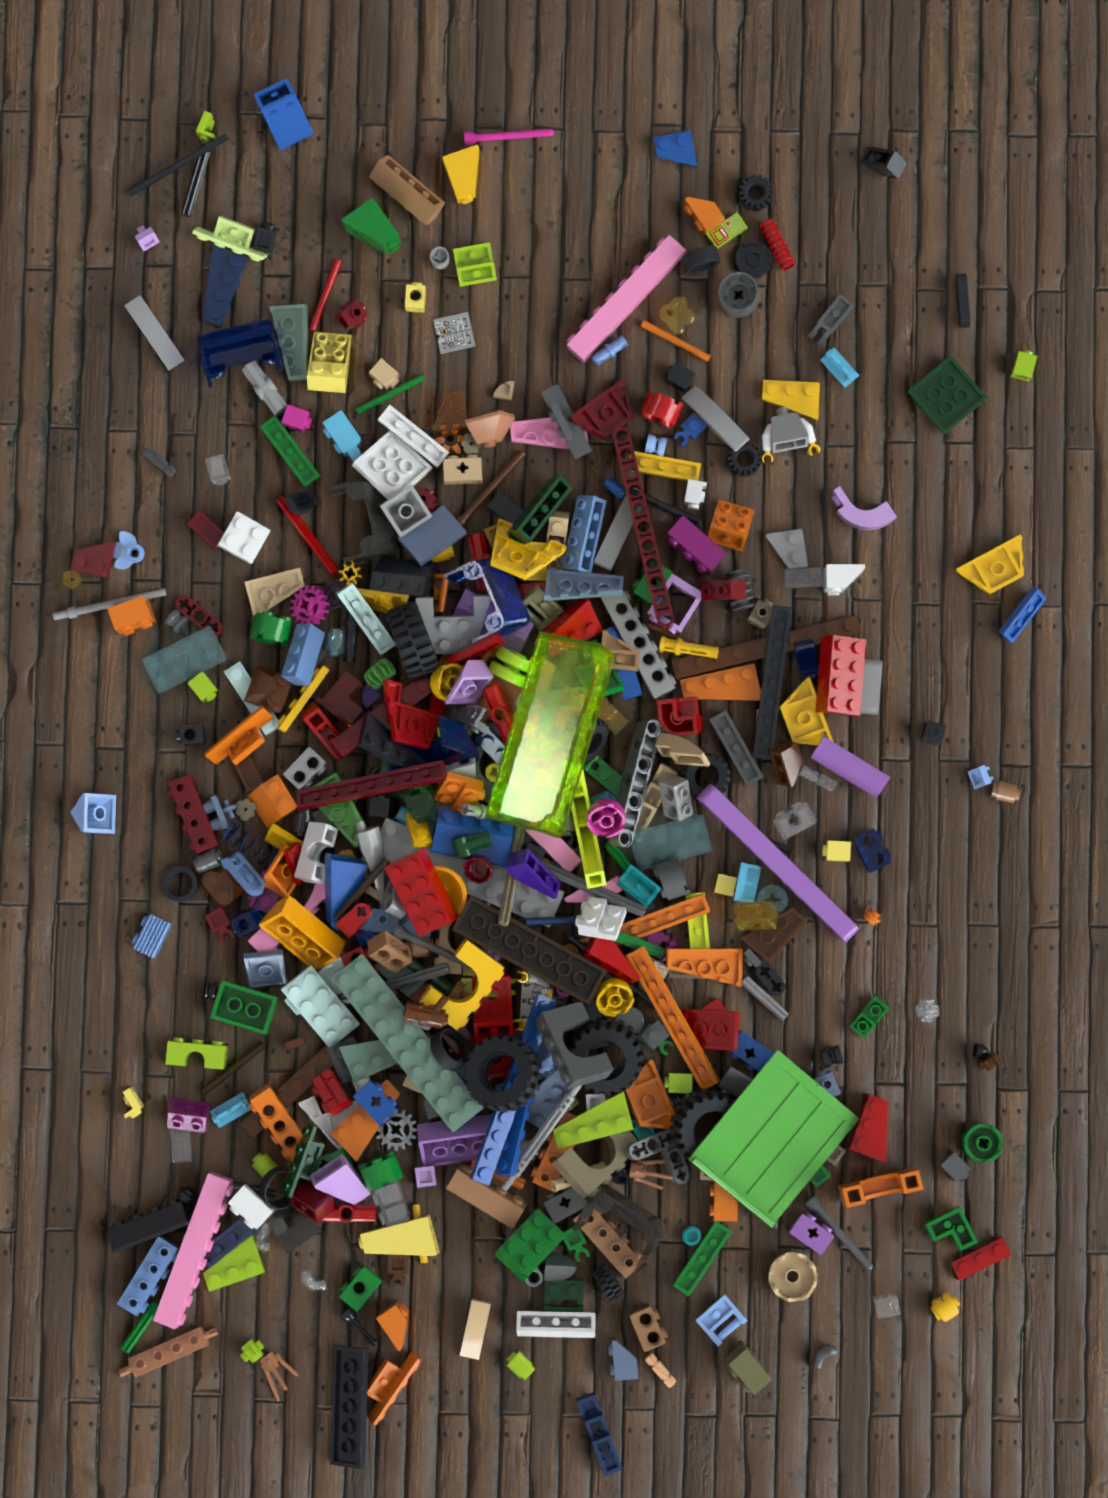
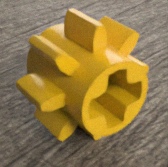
M353 562L348 567L346 564H343L344 570L339 571L343 575L340 581L346 580L347 585L354 583L357 586V579H362V576L358 574L361 568L355 569ZM353 570L355 576H351V578L348 579L346 573H350V571Z

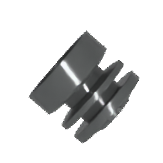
M734 272L723 278L719 285L718 295L720 306L726 314L735 318L747 317L754 312L758 305V287L752 276L744 272ZM742 294V300L739 298L735 300V295L740 296Z

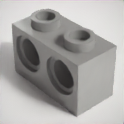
M308 747L283 775L299 790L307 789L314 783L312 779L316 775L321 776L325 772L327 763L314 750ZM312 758L318 760V765L315 768H309L308 762ZM299 772L305 774V779L302 782H296L295 775Z
M672 774L659 781L664 816L680 822L694 814L688 779Z

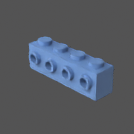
M577 496L562 565L563 570L591 573L606 500L596 496Z
M380 905L379 909H372L371 917L360 928L361 930L376 933L386 930L388 933L393 934L399 923L405 926L407 932L418 936L407 912L403 918L397 919L383 911ZM366 907L358 909L360 911L359 916L367 915L365 912L367 910ZM431 932L422 936L431 937Z
M162 1235L158 1236L117 1304L135 1316H138L140 1313L144 1314L150 1305L147 1302L150 1296L154 1297L160 1288L158 1286L161 1279L165 1280L170 1272V1269H168L170 1263H175L180 1246Z

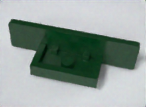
M310 1119L307 1120V1123L302 1128L300 1143L296 1145L295 1157L290 1162L287 1179L282 1184L283 1193L288 1198H292L299 1178L311 1180L310 1175L316 1171L325 1146L322 1141L313 1140L317 1125Z

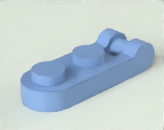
M235 852L232 854V857H225L221 860L223 868L232 874L249 895L258 896L263 893L265 888L264 880L240 852Z

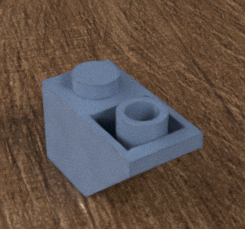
M612 1338V1344H608L609 1356H613V1364H610V1375L615 1376V1381L638 1379L637 1357L616 1338Z

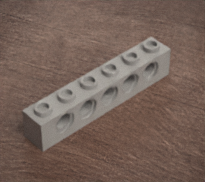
M622 590V595L601 597V602L622 640L628 646L640 651L638 671L652 698L656 700L675 690L674 685L676 681L672 674H667L665 670L667 665L663 657H658L656 653L658 648L655 642L649 640L647 636L649 631L646 625H641L638 619L640 614L637 608H632L630 605L631 597L627 590ZM624 605L627 611L624 614H619L616 611V607ZM627 622L635 623L636 628L633 631H628L625 628ZM635 639H643L645 645L641 648L634 645ZM650 655L653 657L654 662L649 665L645 664L643 657ZM660 672L663 679L661 681H654L652 674Z

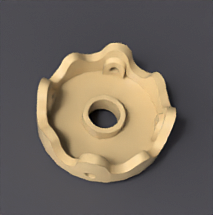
M785 1252L774 1259L769 1268V1284L774 1293L785 1301L806 1300L817 1285V1271L814 1263L807 1256L799 1252ZM790 1271L798 1273V1278L794 1282L787 1279V1274Z

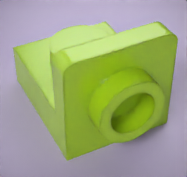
M204 111L196 129L199 139L203 142L216 139L214 134L208 132L212 131L215 121L213 120L212 113Z

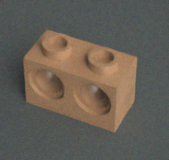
M386 930L367 941L369 957L393 973L398 972L412 962L410 947Z
M647 1305L629 1313L644 1352L666 1343L664 1338L668 1336L664 1326L659 1327L657 1320L660 1317L656 1308L652 1309L651 1305ZM642 1314H649L651 1320L648 1323H642L640 1321ZM650 1332H656L659 1335L656 1341L648 1340L647 1336Z

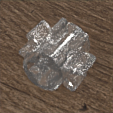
M934 999L920 1000L921 1004H918L915 1009L916 1016L921 1018V1022H935L934 1018L939 1016V1006L934 1003Z

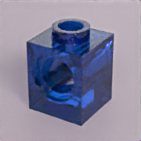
M258 909L250 910L231 920L232 929L239 938L261 928L258 925L262 917ZM245 920L248 922V928L244 924Z

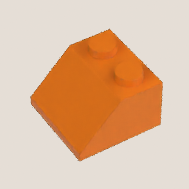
M278 774L261 784L247 796L251 802L256 804V811L267 829L273 823L276 824L298 809L295 799Z
M396 1301L379 1313L376 1319L396 1349L400 1351L405 1341L409 1310L404 1303L400 1304L399 1301Z

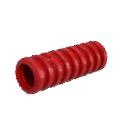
M765 220L760 224L759 228L762 229V234H765L764 238L768 239L767 244L771 245L770 249L773 250V255H776L775 259L779 261L780 269L785 271L792 268L796 261L793 260V255H790L791 251L787 249L788 245L784 244L786 241L782 239V234H779L780 230L777 229V224H774L775 220Z

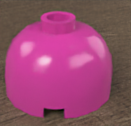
M603 798L591 805L587 814V825L593 834L597 836L599 834L605 835L606 838H610L623 831L626 815L622 805L616 800Z

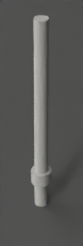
M162 588L76 608L73 606L67 608V610L53 613L54 620L68 617L72 619L81 614L110 608L142 595L147 599L166 596L167 593L166 589Z

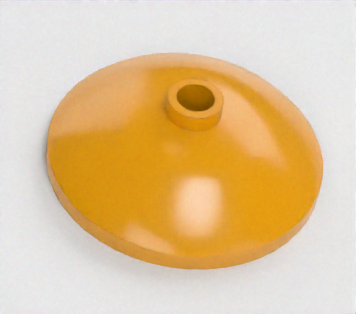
M435 865L438 876L459 916L467 903L466 885L454 870L445 866Z

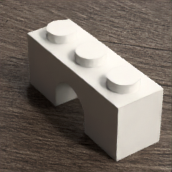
M309 822L294 875L295 878L308 883L324 884L325 864L320 863L319 856L324 848L334 847L338 832L337 828L326 823Z

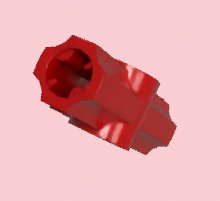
M484 533L472 534L468 536L477 590L478 593L494 590L485 536Z
M493 684L482 689L491 711V719L496 723L503 742L508 743L519 738L520 734L511 715V707L506 703L499 684ZM498 709H501L504 712L505 717H500L498 715Z
M334 1204L335 1211L322 1220L376 1222L377 1204ZM344 1208L351 1209L352 1216L350 1218L344 1217Z

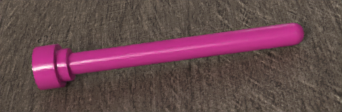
M550 128L483 134L464 131V145L472 146V144H476L479 141L552 136L554 130Z

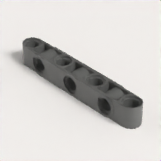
M655 719L639 720L635 726L616 799L625 811L626 823L622 832L608 838L609 844L613 847H629L633 842L657 749L655 744L660 733V723Z

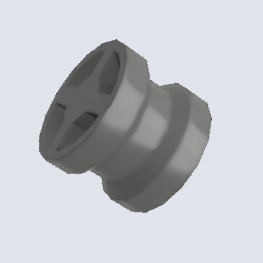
M175 609L168 616L164 624L171 626L173 631L178 633L186 625L188 618L181 616L180 611Z

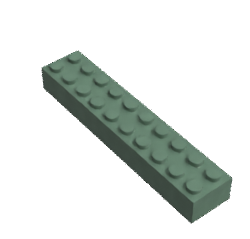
M363 954L331 978L452 1132L456 1131L483 1109V1106L470 1096L471 1091L466 1089L464 1082L457 1073L443 1068L435 1060L430 1049V1039L423 1030L403 1021L405 1007Z

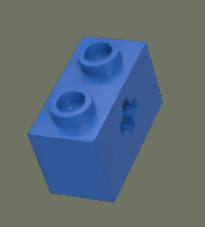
M740 1031L738 1035V1051L729 1050L732 1058L738 1062L742 1059L747 1063L745 1067L753 1073L756 1070L759 1072L774 1054L743 1031ZM751 1048H753L754 1050L752 1053L755 1055L753 1057L749 1056L748 1058H746L747 1053L744 1051L746 1049L750 1050Z
M369 1081L353 1097L377 1124L382 1126L398 1111L395 1107L397 1103L391 1096L386 1098L382 1093L384 1091L383 1087L377 1081L375 1083ZM374 1098H381V1105L379 1107L377 1105L373 1106Z

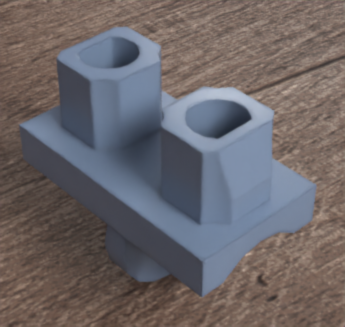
M216 795L210 797L211 800L203 804L206 814L217 812L218 818L209 821L212 830H226L229 826L226 813L229 819L235 818L233 810L237 809L236 804L230 806L229 801L225 800L223 801L225 806L223 809L219 797Z

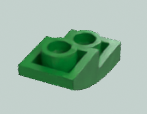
M874 995L849 1027L865 1039L877 1025L878 1021L890 1009V1006Z

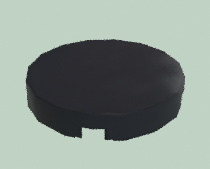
M747 241L736 252L735 264L737 270L747 273L755 279L764 276L772 266L773 255L771 250L761 241Z

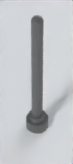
M397 924L393 936L398 940H408L473 970L457 958L453 952L407 932L405 926Z
M815 1194L810 1196L804 1202V1206L808 1210H812V1212L815 1211L867 1270H871L873 1264L825 1212L819 1202L820 1199Z

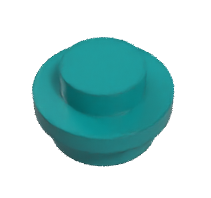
M689 1226L684 1229L682 1239L687 1245L695 1246L701 1241L702 1234L697 1227Z

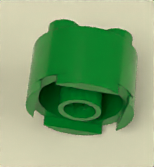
M267 611L257 612L254 615L249 638H254L255 641L270 645L280 642V646L285 647L288 644L291 631V618L286 616H280V618L273 617V613Z
M974 1123L963 1132L961 1146L966 1156L980 1163H989L997 1159L1001 1154L1003 1138L995 1127L986 1123ZM979 1139L986 1140L984 1147L978 1146L980 1143Z
M394 1151L383 1155V1159L380 1155L371 1159V1164L366 1162L358 1166L369 1192L404 1177Z

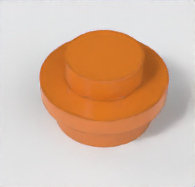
M866 908L864 910L863 917L872 925L881 921L879 918L880 914L875 909L871 908L869 910Z

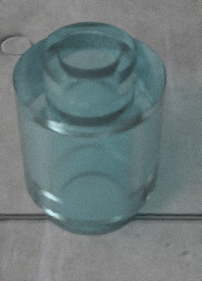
M330 628L325 645V652H328V656L339 657L340 654H344L345 630Z

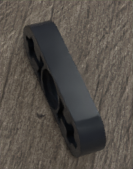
M966 273L956 274L955 287L959 328H970Z

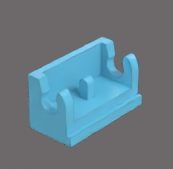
M740 863L733 901L754 905L761 871L760 866Z

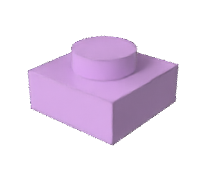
M434 1165L415 1167L417 1188L437 1185Z

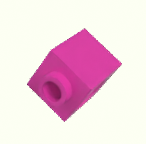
M287 405L281 423L285 427L305 433L306 429H309L311 426L312 418H310V412Z

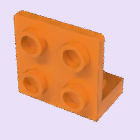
M718 500L707 537L715 544L743 552L754 509Z

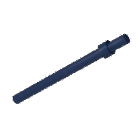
M626 914L623 922L635 919L637 915ZM577 916L525 918L524 924L526 926L575 924Z

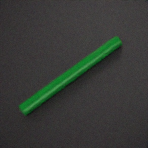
M420 374L355 408L358 415L425 381V377L423 374Z

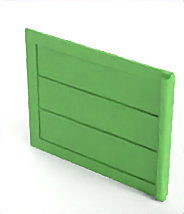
M777 1049L690 1155L688 1160L763 1222L773 1228L779 1217L853 1128L859 1118Z

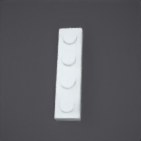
M391 405L379 417L378 421L436 468L439 467L443 459L449 454L445 448Z

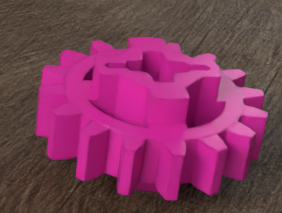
M306 585L305 589L299 588L300 593H294L296 599L291 600L294 603V606L290 607V610L294 611L291 616L296 618L295 622L299 624L311 623L312 625H320V619H326L324 613L329 612L326 610V606H329L330 603L325 602L328 596L324 595V590L313 585L312 587Z

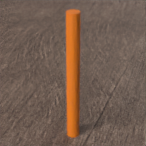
M645 320L641 325L642 328L708 362L711 356Z

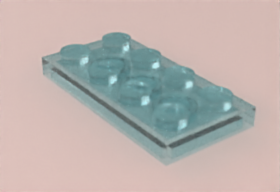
M208 626L142 659V662L158 694H161L228 659L212 627Z
M702 813L687 817L680 822L673 821L637 831L631 844L639 871L657 867L656 864L676 857L683 860L713 851Z

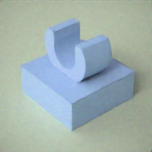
M983 765L968 771L974 790L990 784L994 779L993 776L989 777L987 770L990 769L989 767Z

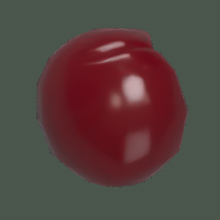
M473 855L463 864L464 875L474 883H486L492 877V863L483 855Z

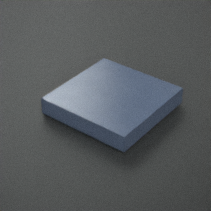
M283 950L244 953L249 988L288 983Z

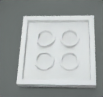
M388 431L355 460L352 465L387 499H390L411 484L414 487L433 468L413 448L391 431Z

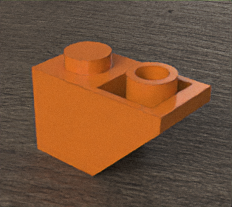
M692 197L685 198L684 209L689 216H693L696 228L699 231H703L705 235L724 221L725 217L715 202Z
M714 1181V1184L710 1185V1197H713V1205L710 1204L709 1215L713 1216L714 1221L737 1222V1200Z

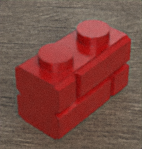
M331 1068L311 1080L314 1085L311 1089L317 1098L321 1097L323 1102L320 1104L326 1113L330 1112L333 1116H336L353 1105L346 1090Z

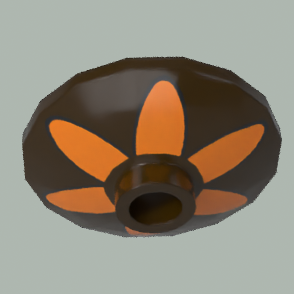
M445 422L436 428L432 439L449 452L447 456L455 455L460 457L464 454V447L461 446V441L464 434L468 432L459 423ZM449 436L454 437V441L448 442L447 438Z

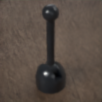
M348 1306L339 1316L345 1322H353L370 1340V1344L376 1346L378 1343L377 1339L372 1338L356 1320L357 1312Z

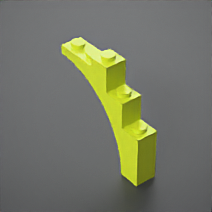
M581 758L562 762L587 888L605 886L607 884L597 835L593 834L587 825V814L591 806Z

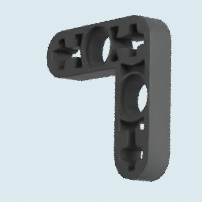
M670 1130L659 1131L626 1146L625 1155L629 1160H640L661 1151L668 1174L673 1176L671 1181L674 1184H685L689 1179V1171L684 1156L673 1143L671 1138L673 1135L670 1133ZM667 1135L670 1136V1139L666 1142H660L659 1140L666 1138ZM650 1139L655 1143V1148L652 1151L647 1146ZM642 1147L643 1151H638L635 1155L632 1154L634 1148ZM673 1151L677 1154L675 1162L670 1160V1154ZM681 1172L682 1176H680V1179H677V1175Z

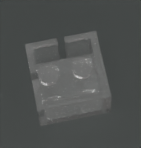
M399 1180L374 1190L375 1193L372 1196L375 1205H379L381 1208L379 1217L382 1225L386 1224L388 1228L411 1218Z

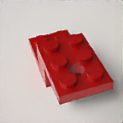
M503 974L498 982L495 980L491 985V991H495L498 994L496 998L491 999L483 996L479 1001L481 1004L474 1012L475 1045L477 1043L483 1044V1039L487 1037L493 1038V1035L514 1037L510 974ZM472 976V978H471V980H472V992L474 991V989H475V987H476V983H477V977H476V976ZM505 1055L501 1056L499 1061H494L489 1070V1078L506 1077L513 1058Z

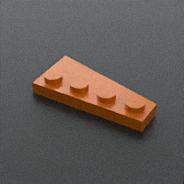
M755 664L680 680L683 698L697 696L698 700L760 701L761 690Z

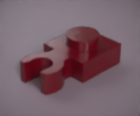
M222 907L205 915L213 933L220 932L219 939L222 943L226 942L224 939L226 933H229L231 938L235 937L233 931L227 928L231 922Z

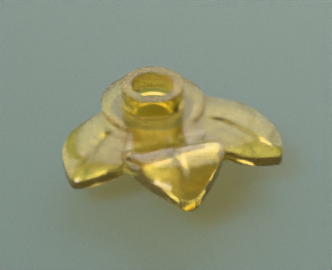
M685 297L673 298L670 304L663 305L659 310L660 319L667 323L669 330L676 334H683V325L690 324L696 320L693 311L686 308L688 299ZM667 310L671 312V316L667 315Z

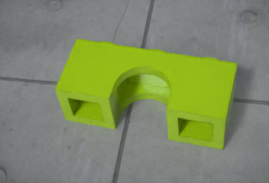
M173 1037V1041L167 1042L165 1064L187 1066L189 1055L196 1051L204 1057V1068L224 1070L226 1069L228 1046H224L221 1041H212L211 1044H204V1040L192 1039V1043L185 1042V1038Z

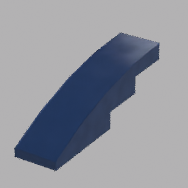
M595 1392L576 1398L604 1476L622 1470L623 1467Z

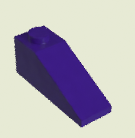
M529 849L509 853L505 869L516 880L553 899L557 898L561 882Z

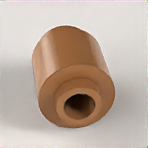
M999 781V783L994 782L991 797H994L995 800L1014 804L1015 800H1019L1021 789H1017L1018 785L1002 781Z

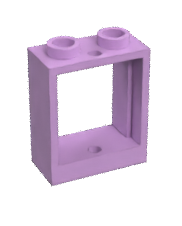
M671 574L666 582L667 590L672 585L695 599L680 625L678 626L674 623L673 627L669 629L674 635L676 633L680 635L701 601V591ZM660 597L656 600L657 605L660 604L663 597ZM652 605L647 615L650 616L649 620L657 624ZM663 616L660 622L668 624L670 620Z

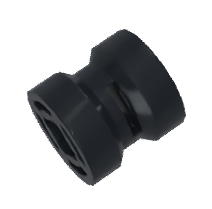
M839 1045L832 1046L829 1050H819L824 1068H829L832 1064L840 1065L844 1063Z

